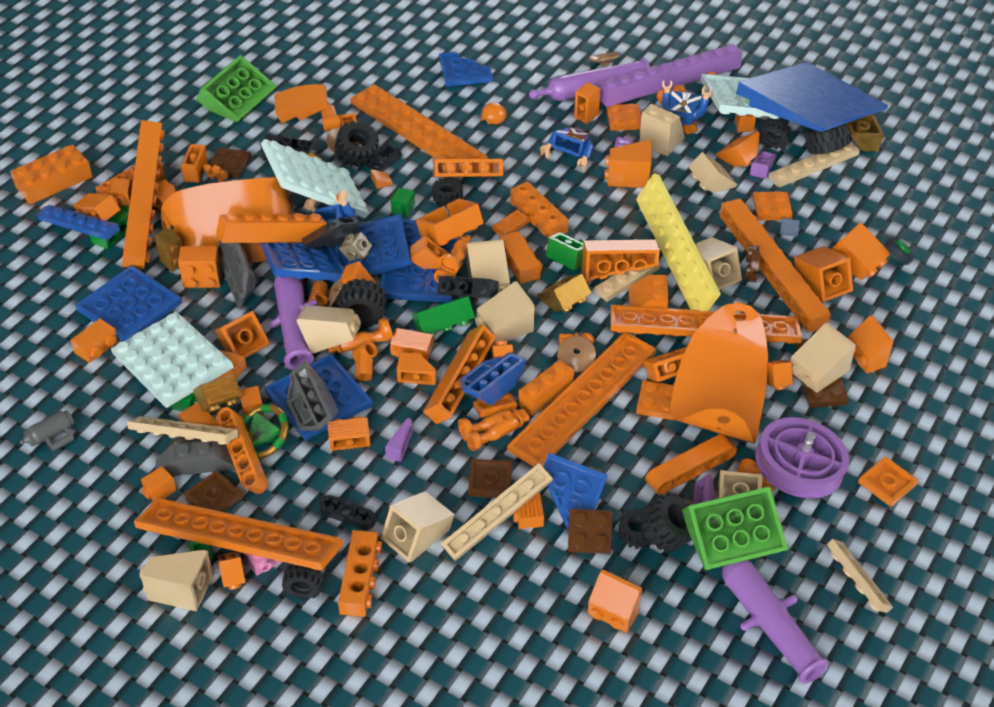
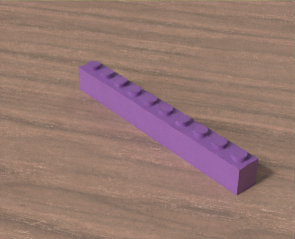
M729 44L725 47L608 79L599 84V88H601L600 101L606 107L657 93L663 89L662 82L664 80L665 87L670 86L671 80L673 88L677 85L700 80L701 74H707L711 71L721 74L738 69L741 66L743 51L736 45Z

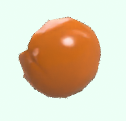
M488 103L482 109L481 120H486L488 125L501 124L506 119V109L499 103Z

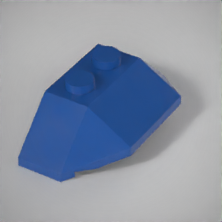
M508 353L504 357H496L482 362L460 379L463 392L486 404L493 405L516 386L526 359Z

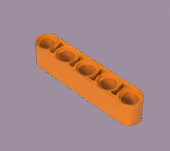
M224 407L219 410L216 418L219 427L238 429V437L226 445L243 487L253 493L261 494L266 490L268 483L243 418L229 407Z
M719 434L653 468L646 474L645 481L658 495L665 494L731 459L736 454L737 448L725 435Z

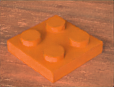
M615 104L606 107L610 131L640 130L641 112L639 104Z
M753 192L752 199L757 220L792 219L793 214L788 192Z
M643 380L636 414L674 420L670 413V402L674 385Z
M885 456L859 478L858 483L892 507L917 485L918 479Z

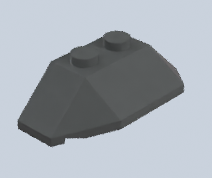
M219 240L220 262L237 308L241 309L254 291L255 284L258 282L257 274L253 272L252 261L250 258L248 259L246 251L240 243H222Z
M304 361L290 373L291 382L288 388L287 403L299 430H320L336 416L339 410L326 383L308 362Z
M181 436L175 437L156 458L155 467L156 470L162 466L171 476L209 473L216 470L218 472L236 470L226 444H218L217 441L202 442L201 439L186 440L185 437Z

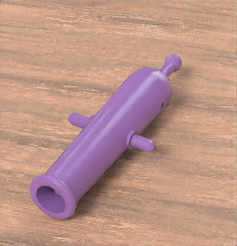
M641 58L640 61L557 76L551 79L547 88L538 91L531 90L529 97L536 99L539 96L550 95L556 101L575 98V91L587 82L599 87L600 82L648 69L650 65L646 58Z
M276 276L274 288L279 315H277L276 319L270 321L268 326L274 328L281 324L286 352L284 363L286 367L295 370L304 361L308 362V364L314 361V357L308 348L296 319L304 306H317V301L311 300L305 303L302 279L295 277L280 278Z
M749 560L723 566L722 577L726 585L751 615V618L741 623L740 628L746 631L754 626H760L799 674L800 683L807 684L819 678L827 670L829 662L826 658H821L787 611L788 607L797 602V597L791 595L784 600L778 599Z

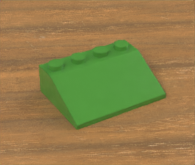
M239 55L200 89L196 100L209 111L238 123L277 86L243 56Z
M770 487L690 505L682 510L688 532L705 570L788 550Z

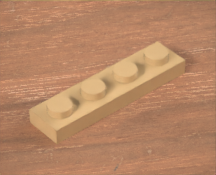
M658 263V266L643 270H630L622 275L615 274L597 285L595 293L608 302L645 276L659 270L660 263Z
M832 539L827 544L831 550V556L843 565L842 570L848 577L853 578L856 582L855 587L857 590L865 594L869 599L868 604L875 611L888 613L893 608L890 602L845 544Z

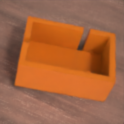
M460 198L446 204L449 217L445 206H442L416 219L421 238L426 236L439 246L447 244L453 238L462 237L463 233L476 230L479 225L483 224L478 203Z

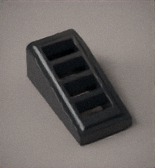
M387 143L366 166L371 170L383 172L402 157L401 150Z

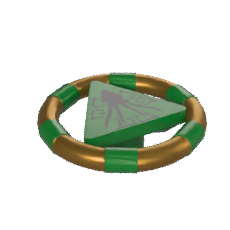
M273 404L257 406L250 410L243 418L246 427L252 420L249 436L254 448L263 443H273L271 447L264 451H256L258 459H264L279 450L287 437L289 423L287 416L280 407ZM274 412L277 414L281 430L259 413Z

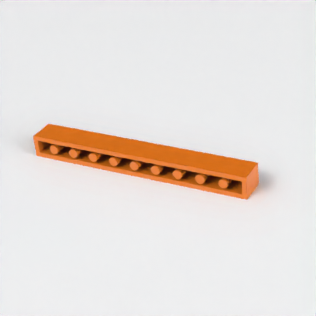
M141 120L122 267L132 265L137 269H144L145 262L149 263L150 252H146V250L151 248L152 238L148 237V234H152L153 224L150 223V220H154L155 210H152V206L156 207L157 198L153 194L157 193L158 183L155 182V179L159 180L160 169H157V166H161L162 157L158 156V153H162L163 143H160V140L164 141L165 130H161L162 123Z
M740 198L722 203L720 218L746 252L748 247L760 246L759 269L792 313L798 317V321L807 333L817 331L825 323H829L830 311L825 308L820 298L811 290L810 285L804 281L801 274L797 272L792 262L786 258L782 249H779L774 239L769 236L765 228L758 222L756 216L751 213L748 206Z

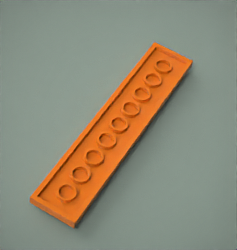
M375 84L350 98L351 104L436 159H488V156Z
M610 305V330L618 333L632 332L636 334L648 333L692 337L703 322L716 311ZM735 313L734 317L738 321H744L746 314ZM760 314L767 342L801 343L802 334L798 317ZM736 328L733 329L732 332H733L734 334H736V333H737V329H736Z
M624 332L507 445V451L533 467L538 463L543 467L548 453L555 455L644 366V361L651 359L656 354V348Z
M161 498L156 499L134 520L135 528L321 571L343 546L342 538Z

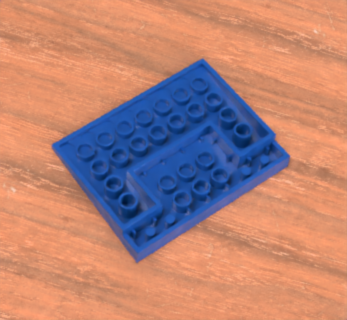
M809 62L739 81L736 95L750 99V107L820 132L888 108V105Z

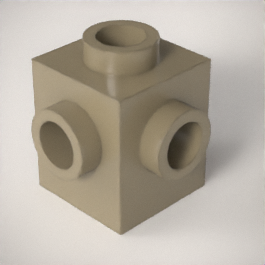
M360 232L349 234L339 247V250L349 261L362 260L369 254L368 251L372 244Z

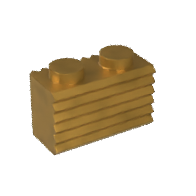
M166 228L155 234L154 237L158 248L159 261L170 271L174 272L179 269L178 258L182 242L181 238L174 231Z
M235 375L207 382L193 389L202 412L209 410V413L221 409L220 406L222 405L231 407L238 403L237 400L243 394L236 382Z

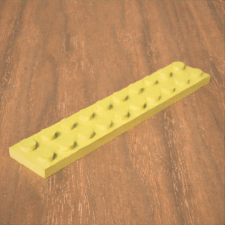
M653 174L638 195L636 201L690 310L708 311L721 293L660 175Z

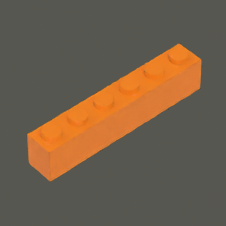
M227 213L219 214L216 235L222 243L302 242L303 237L326 225L327 222L321 215L316 213L311 215L295 213L294 215L279 213L278 215H270L268 213H262L261 215Z
M484 324L468 332L423 410L436 424L452 417L465 394L460 385V379L482 363L496 338Z

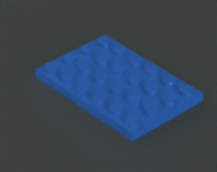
M403 219L410 253V246L420 240L421 236L416 220ZM461 237L453 238L447 244L440 247L451 254L454 244ZM411 261V265L382 273L380 288L384 289L386 299L445 303L453 300V296L437 294L438 283L434 279V273L437 269H422Z

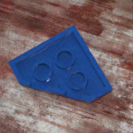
M456 52L439 53V61L446 87L493 82L490 67L486 65L482 67L477 64V61L468 57L465 59L459 57V54Z
M548 453L543 468L553 478V481L547 487L565 527L569 528L570 509L595 510L608 475Z

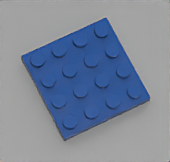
M401 214L359 225V233L361 232L372 244L368 251L369 254L362 260L349 261L339 250L341 245L335 246V252L344 269L346 265L361 262L362 267H365V270L371 276L412 264Z
M303 242L260 243L274 276L280 278L295 277L297 279L311 278L317 281L325 279L333 282L341 279L344 267L333 247L321 246L316 249L305 248Z
M131 265L78 302L75 307L78 312L91 321L95 322L98 319H102L114 327L118 339L123 342L159 321L182 303V298Z
M332 354L309 364L326 383L339 410L330 421L334 419H349L373 406L372 399ZM289 374L265 386L264 390L272 402L285 412L288 421L300 436L307 441L328 430V425H324L320 430H299L287 403L288 388L291 382Z

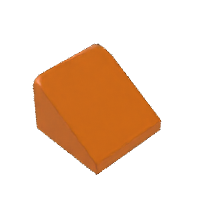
M355 113L339 116L341 126H344L347 122L349 124L351 121L357 122Z
M371 170V179L377 189L393 185L387 172Z

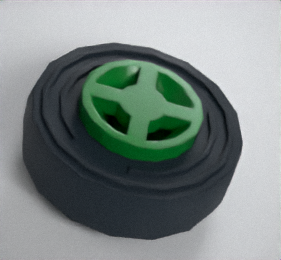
M891 236L885 242L886 249L896 261L904 265H908L913 261L914 256L910 248L903 241Z

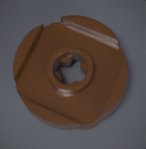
M760 246L748 247L746 262H749V265H747L744 274V280H748V282L756 283L757 276L755 274L759 268Z

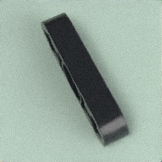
M333 495L323 496L319 501L320 512L327 517L362 530H370L376 524L375 513L368 508ZM346 509H350L353 511V513L348 516L342 514V512Z

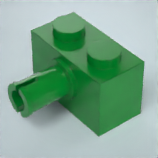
M559 232L549 237L546 257L556 263L567 266L568 269L576 270L582 267L583 242L585 240L580 239L577 241Z

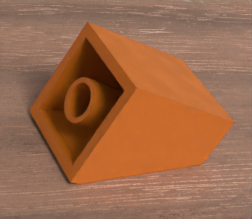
M652 140L610 149V156H606V166H609V169H605V179H608V186L644 188L650 179Z
M861 222L832 248V250L850 257L851 273L860 280H863L866 276L872 277L878 271L876 267L881 268L888 262L886 258L890 255L888 250Z
M825 246L794 257L795 269L801 274L804 281L810 285L811 290L820 298L821 302L853 291L850 257Z

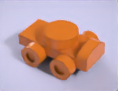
M209 164L203 166L210 179L217 177L219 182H223L228 177L227 171L222 170L217 165H213V167Z

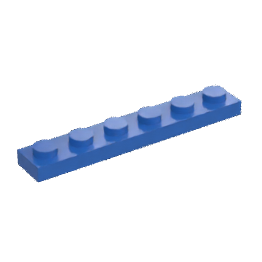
M53 205L43 207L42 211L37 214L41 221L105 240L110 239L120 230L116 223Z

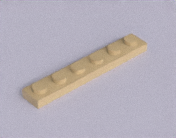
M850 141L849 145L840 150L825 154H815L770 172L768 178L780 188L859 155L860 149Z
M144 416L127 421L128 429L137 430V433L167 434L169 437H185L186 440L217 441L218 444H228L231 440L238 437V429Z
M538 463L441 543L442 547L454 561L458 560L549 485L553 478Z

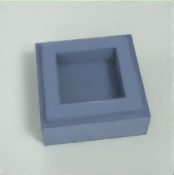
M782 218L780 234L797 237L800 221Z

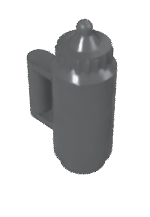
M68 410L59 411L30 426L23 432L24 438L20 440V444L29 443L30 446L46 442L53 452L74 441V437L69 431L71 425L74 424L71 414ZM62 432L66 433V436L53 443L49 440Z

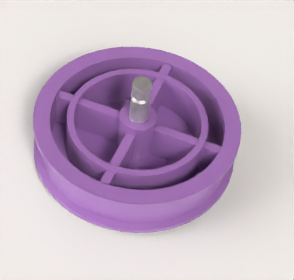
M782 418L770 423L764 429L755 451L757 467L765 479L779 490L801 498H821L832 494L839 488L843 476L849 467V454L841 439L825 426L803 418Z

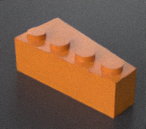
M656 240L584 241L581 274H583L586 283H588L592 279H605L609 275H622L630 270L638 271L658 266L660 249Z

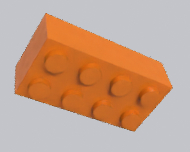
M73 144L10 171L16 189L30 205L92 178L89 161Z

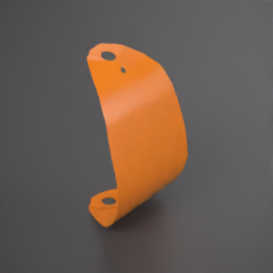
M256 178L211 183L177 191L170 195L163 203L161 222L163 230L170 228L181 238L182 246H218L220 239L216 235L219 214L251 213L261 215L262 213H268L270 215H278L279 213L294 215L290 191L281 188L277 178ZM240 243L252 263L267 260L260 243Z
M740 302L722 306L695 331L685 350L676 375L670 402V413L672 419L755 444L766 392L768 350L762 318L751 306ZM737 311L745 312L746 319L744 321L735 319L734 315ZM735 328L737 329L736 334L732 332Z

